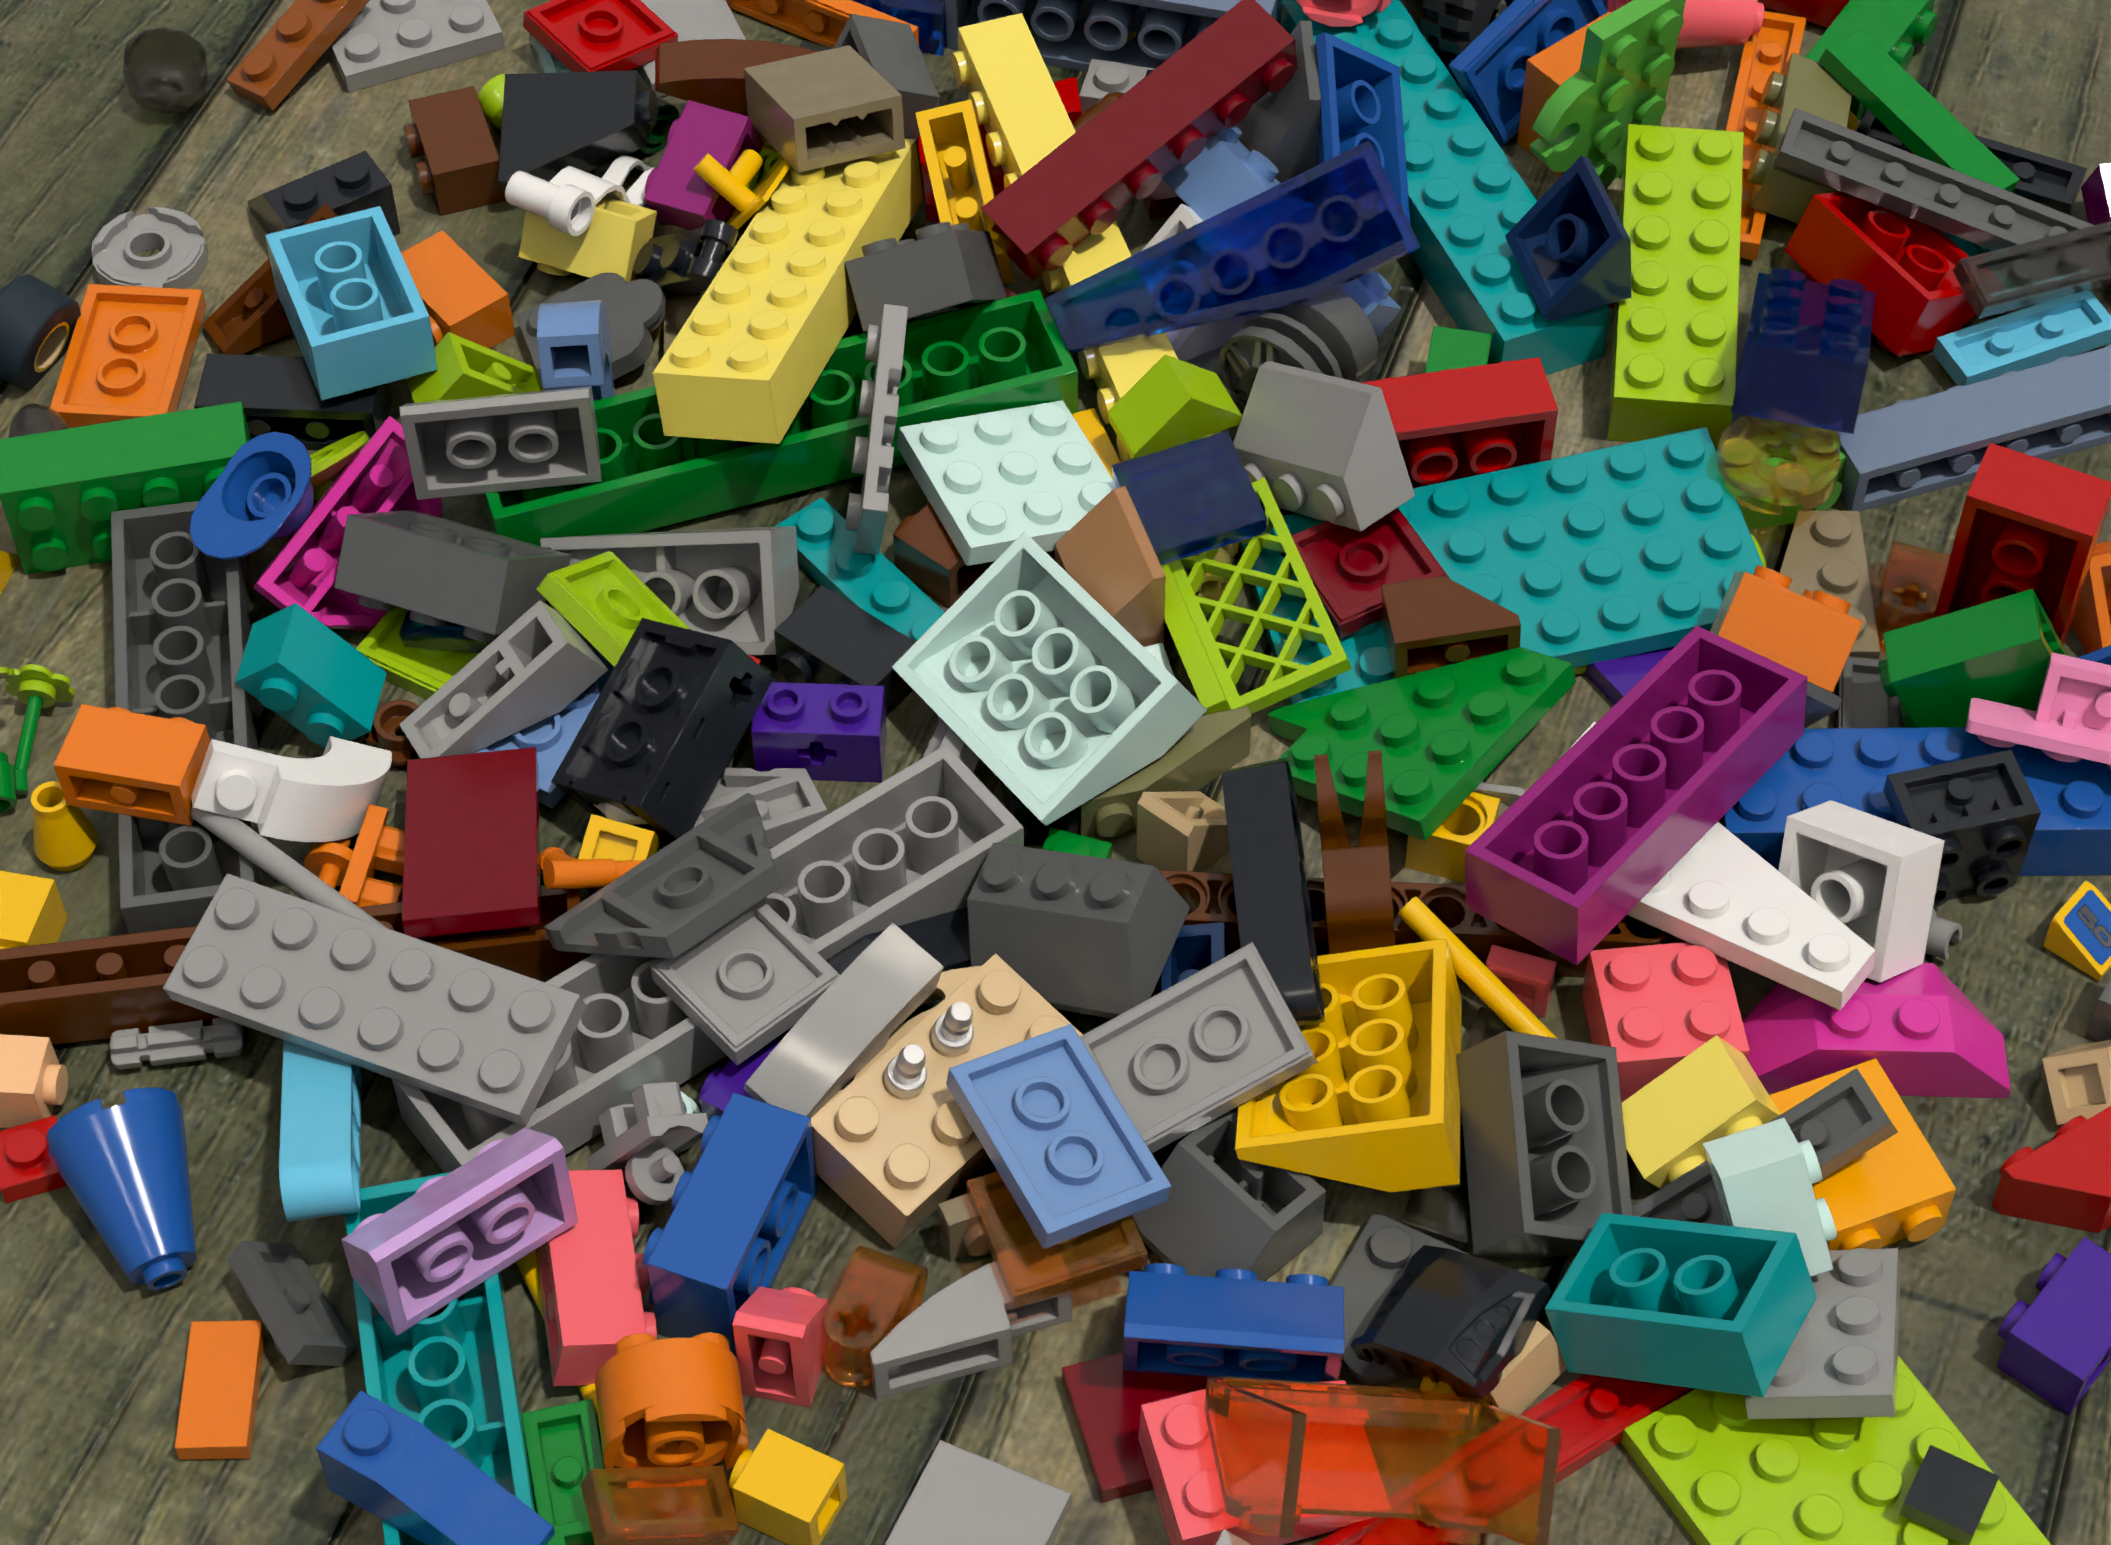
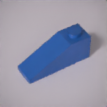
M361 1390L316 1448L330 1491L427 1545H547L555 1534L553 1525L423 1424Z

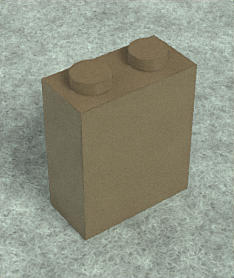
M850 45L744 68L748 117L759 133L798 173L905 148L902 95Z

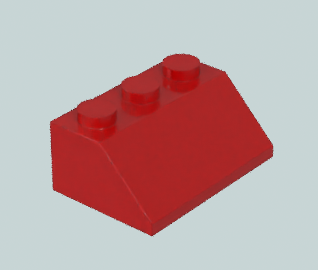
M1842 191L1813 195L1784 250L1801 266L1802 273L1808 279L1820 284L1838 301V305L1844 313L1858 319L1876 336L1877 343L1883 349L1897 356L1934 350L1937 337L1958 331L1993 302L2004 288L1939 229Z

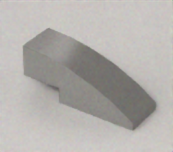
M892 923L845 969L797 1021L748 1079L744 1090L755 1100L812 1118L887 1045L890 1034L936 990L944 966L898 926Z
M1041 1244L1013 1252L976 1269L933 1295L898 1323L870 1352L872 1383L876 1399L1013 1363L1012 1337L1072 1321V1286L1057 1244L1043 1249Z

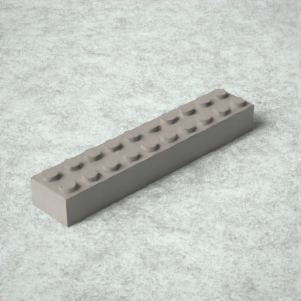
M944 745L772 847L770 850L781 887L763 900L826 961L863 936L885 930L892 923L900 926L968 907L967 898L993 843L1024 847V827L947 745ZM594 953L545 982L581 995L587 1007L527 1126L392 1079L403 1121L444 1173H448L474 1159L478 1152L487 1144L495 1140L506 1139L524 1127L556 1137L564 1147L566 1155L602 1133L599 1115L612 1107L634 1104L631 1093L640 1086L648 1083L678 1082L680 1085L727 1055L653 981L651 967L663 958Z

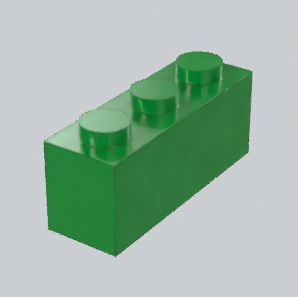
M1850 0L1805 58L1819 62L1827 47L1862 29L1906 71L1912 59L1914 48L1918 43L1922 45L1927 44L1936 28L1938 14L1932 12L1935 0ZM1852 95L1850 111L1859 121L1867 108Z

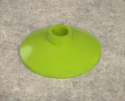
M365 431L347 436L310 455V482L313 486V499L315 501L320 500L331 484L367 443L369 437Z

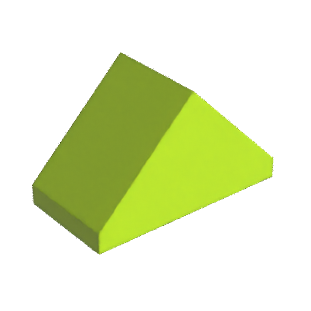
M1165 354L1108 411L1107 419L1134 463L1240 424L1242 414L1216 373Z

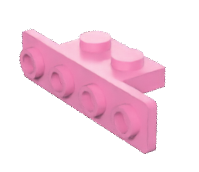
M2052 652L2036 711L1984 699L1971 698L1966 731L1977 735L1978 739L1995 747L2009 748L2015 746V744L2042 749L2046 756L2058 761L2078 762L2082 758L2107 764L2111 769V665Z

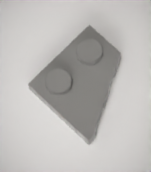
M725 768L724 779L718 780L693 828L746 793H750L754 796L760 812L769 846L773 847L828 815V811L806 768H775L764 772L751 768Z

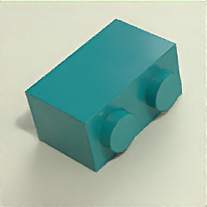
M294 603L253 623L235 683L258 699L263 706L274 711L304 733L309 740L325 749L330 736L351 741L371 732L387 672L298 604Z

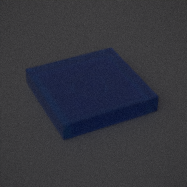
M1228 431L1111 465L1115 485L1117 488L1126 486L1161 565L1268 533L1267 517Z

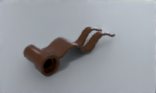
M1381 750L1368 751L1364 808L1358 846H1351L1336 795L1328 755H1314L1329 954L1394 946L1395 932Z

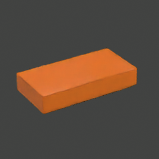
M262 1320L191 1321L175 1441V1450L179 1460L251 1459L266 1334Z

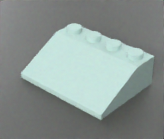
M1025 531L892 666L907 684L1045 826L1162 757L1207 711L1164 666Z

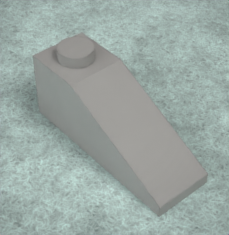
M539 600L399 725L420 758L471 754L561 712L608 669L589 641L561 614Z

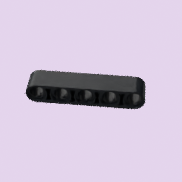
M1287 758L1222 771V786L1240 946L1243 948L1253 942L1298 1026L1325 1022L1299 809Z

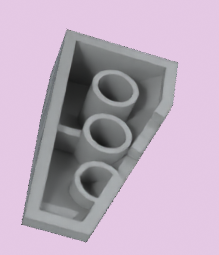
M796 526L540 538L541 547L571 555L569 566L607 551H612L691 630L730 639L747 655L776 654L774 630L792 614L799 590Z

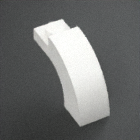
M332 736L329 737L323 756L316 758L284 757L211 739L191 794L192 805L196 809L257 823L259 835L298 842H330L346 839L360 832L369 804H377L391 766L392 754L388 750Z

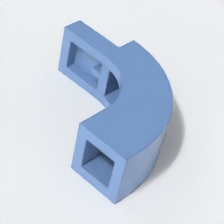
M603 300L541 303L537 320V345L543 389L552 388L555 390L592 386L594 401L615 396L612 372V347L608 318Z

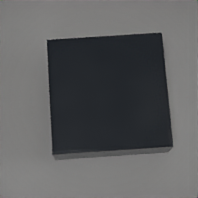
M1930 1445L1899 1515L1959 1543L1970 1545L2000 1476Z

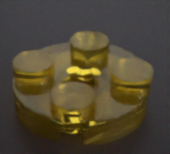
M1759 403L1752 408L1749 415L1735 420L1723 432L1718 444L1717 468L1723 476V485L1736 498L1737 503L1764 514L1783 515L1784 506L1804 504L1802 511L1804 512L1814 509L1825 502L1836 487L1841 464L1839 454L1840 436L1833 429L1824 427L1817 421L1802 414L1786 411L1777 403ZM1768 458H1783L1790 463L1781 462L1777 466H1772L1768 464Z

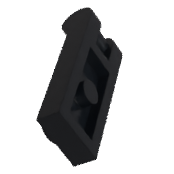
M707 219L701 228L651 238L640 249L636 257L634 272L637 275L635 280L648 279L655 282L661 288L665 298L705 291L721 269L726 251L734 248L739 232L730 224L715 219Z

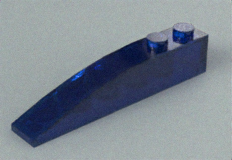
M1367 141L1045 298L1068 350L1070 353L1312 301L1419 249L1420 244L1370 142Z

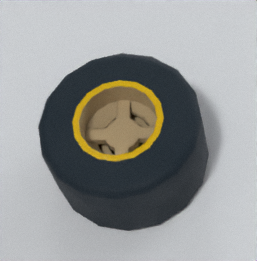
M30 274L17 277L0 291V377L17 388L25 391L31 390L66 354L77 319L81 316L78 302Z

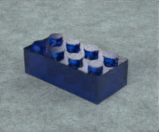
M1774 269L1771 271V274L1758 273L1731 413L1854 434L1868 367L1876 292L1865 291L1863 284L1847 279H1833L1829 284L1806 281L1804 274L1789 269Z

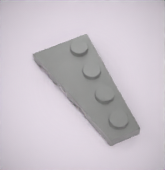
M884 304L880 325L869 324L864 360L876 362L874 381L862 380L858 416L869 418L868 436H856L852 462V473L863 474L861 494L849 493L845 530L857 531L854 551L856 553L879 555L888 512V489L894 447H891V444L894 441L899 403L897 389L901 379L908 307Z

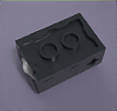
M642 618L551 782L590 814L654 831L660 838L675 841L693 828L769 689L773 678L730 639Z

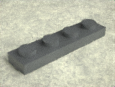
M1857 1068L1770 1121L1785 1118L1798 1143L1805 1140L1811 1142L1820 1165L1822 1178H1825L1898 1133ZM1708 1161L1703 1162L1632 1206L1633 1216L1724 1225Z

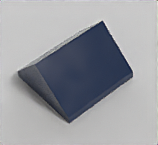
M1581 155L1505 235L1543 318L1550 321L1631 298V240L1589 158Z

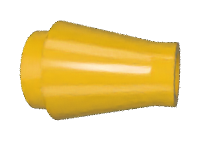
M50 781L39 785L31 795L33 807V848L37 858L57 871H73L83 867L93 857L98 843V832L95 826L80 807L66 804L59 782Z

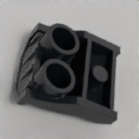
M1423 1245L1411 1257L1403 1275L1388 1292L1365 1333L1354 1339L1350 1346L1358 1359L1369 1363L1374 1359L1380 1365L1387 1363L1389 1368L1398 1376L1414 1378L1423 1375L1429 1377L1434 1383L1438 1384L1439 1381L1447 1383L1454 1393L1463 1398H1476L1483 1401L1485 1395L1494 1390L1500 1382L1503 1369L1522 1352L1552 1291L1547 1283L1511 1267L1453 1249Z

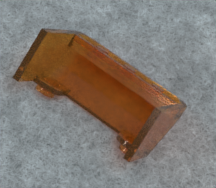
M1237 1377L1207 1378L1204 1412L1224 1508L1227 1514L1239 1519L1238 1528L1242 1531L1260 1535L1293 1538L1294 1523L1300 1522L1301 1514L1418 1519L1437 1527L1436 1538L1458 1544H1480L1481 1533H1495L1524 1545H1548L1561 1429L1473 1398L1436 1390Z

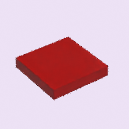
M551 0L525 11L523 16V27L571 72L629 71L655 60V51L659 44L678 42V34L640 0Z

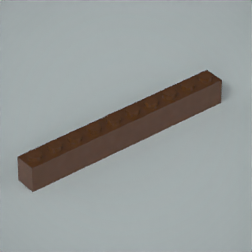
M545 885L540 886V925L417 938L544 983L589 957V953L557 951L552 947L544 926L582 902L580 889L548 890ZM402 902L360 907L388 929L404 934ZM197 926L0 949V1034L50 1037L52 1045L111 1038L112 1033L117 1030L139 1028L141 1034L149 1033L148 1027L199 1020H203L205 1026L213 1025L212 1019L221 1017L174 1001L163 989Z

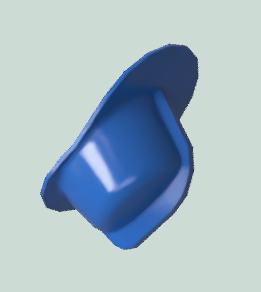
M280 432L258 435L242 445L229 460L224 471L201 498L191 516L190 534L196 548L212 558L222 560L240 558L260 549L270 539L286 537L298 530L309 517L313 507V486L310 482L311 458L305 445L291 434Z

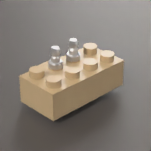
M997 954L993 955L982 966L942 972L936 990L923 1003L941 999L943 1001L936 1007L920 1013L895 1029L890 1034L887 1045L856 1074L854 1080L843 1090H840L811 1118L816 1174L894 1249L938 1209L939 1203L948 1200L991 1160L946 1085L949 1068L1071 1024ZM1074 1027L1079 1037L1083 1034Z

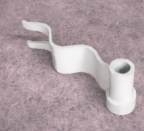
M621 155L613 161L602 178L571 166L562 169L550 182L526 172L517 171L507 183L505 198L511 205L548 219L553 228L572 236H579L589 227L594 216L595 205L604 196L643 207L646 203L643 199L645 196L646 180L654 167L647 166L641 160L634 157ZM634 167L643 171V174L625 192L622 185L629 172Z

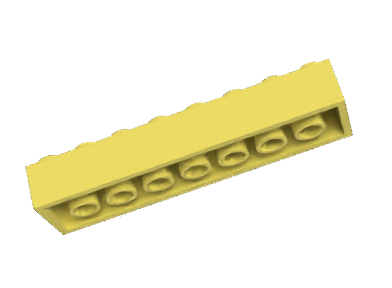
M905 139L904 149L798 173L790 166L768 201L758 210L653 372L664 436L780 444L858 312L845 262L864 257L861 249L864 245L889 238H896L898 242L924 200L916 139Z

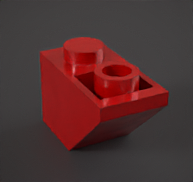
M2111 1106L2089 1119L2082 1115L2071 1119L2057 1131L2052 1141L2036 1150L2027 1146L2011 1155L1999 1170L2001 1179L1992 1201L1993 1207L2001 1215L2094 1233H2100L2110 1227Z

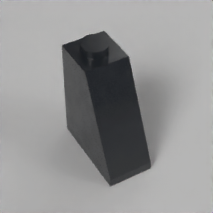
M637 70L505 74L498 182L506 190L509 179L517 171H523L550 182L562 169L568 166L590 172L614 161L621 155H627L647 146L649 125H655L658 117V102L655 91L648 88Z

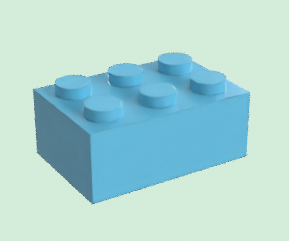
M380 206L265 235L275 289L321 400L438 370L429 314Z

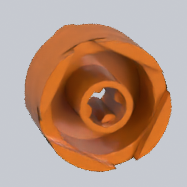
M709 1332L692 1338H666L659 1340L650 1334L637 1333L625 1336L617 1341L614 1346L615 1356L610 1358L600 1368L595 1379L605 1468L611 1474L614 1466L623 1469L625 1481L635 1486L675 1488L705 1481V1468L722 1460L725 1462L726 1471L734 1467L743 1451L748 1450L749 1438L739 1365L736 1357L730 1351L729 1340L722 1334Z

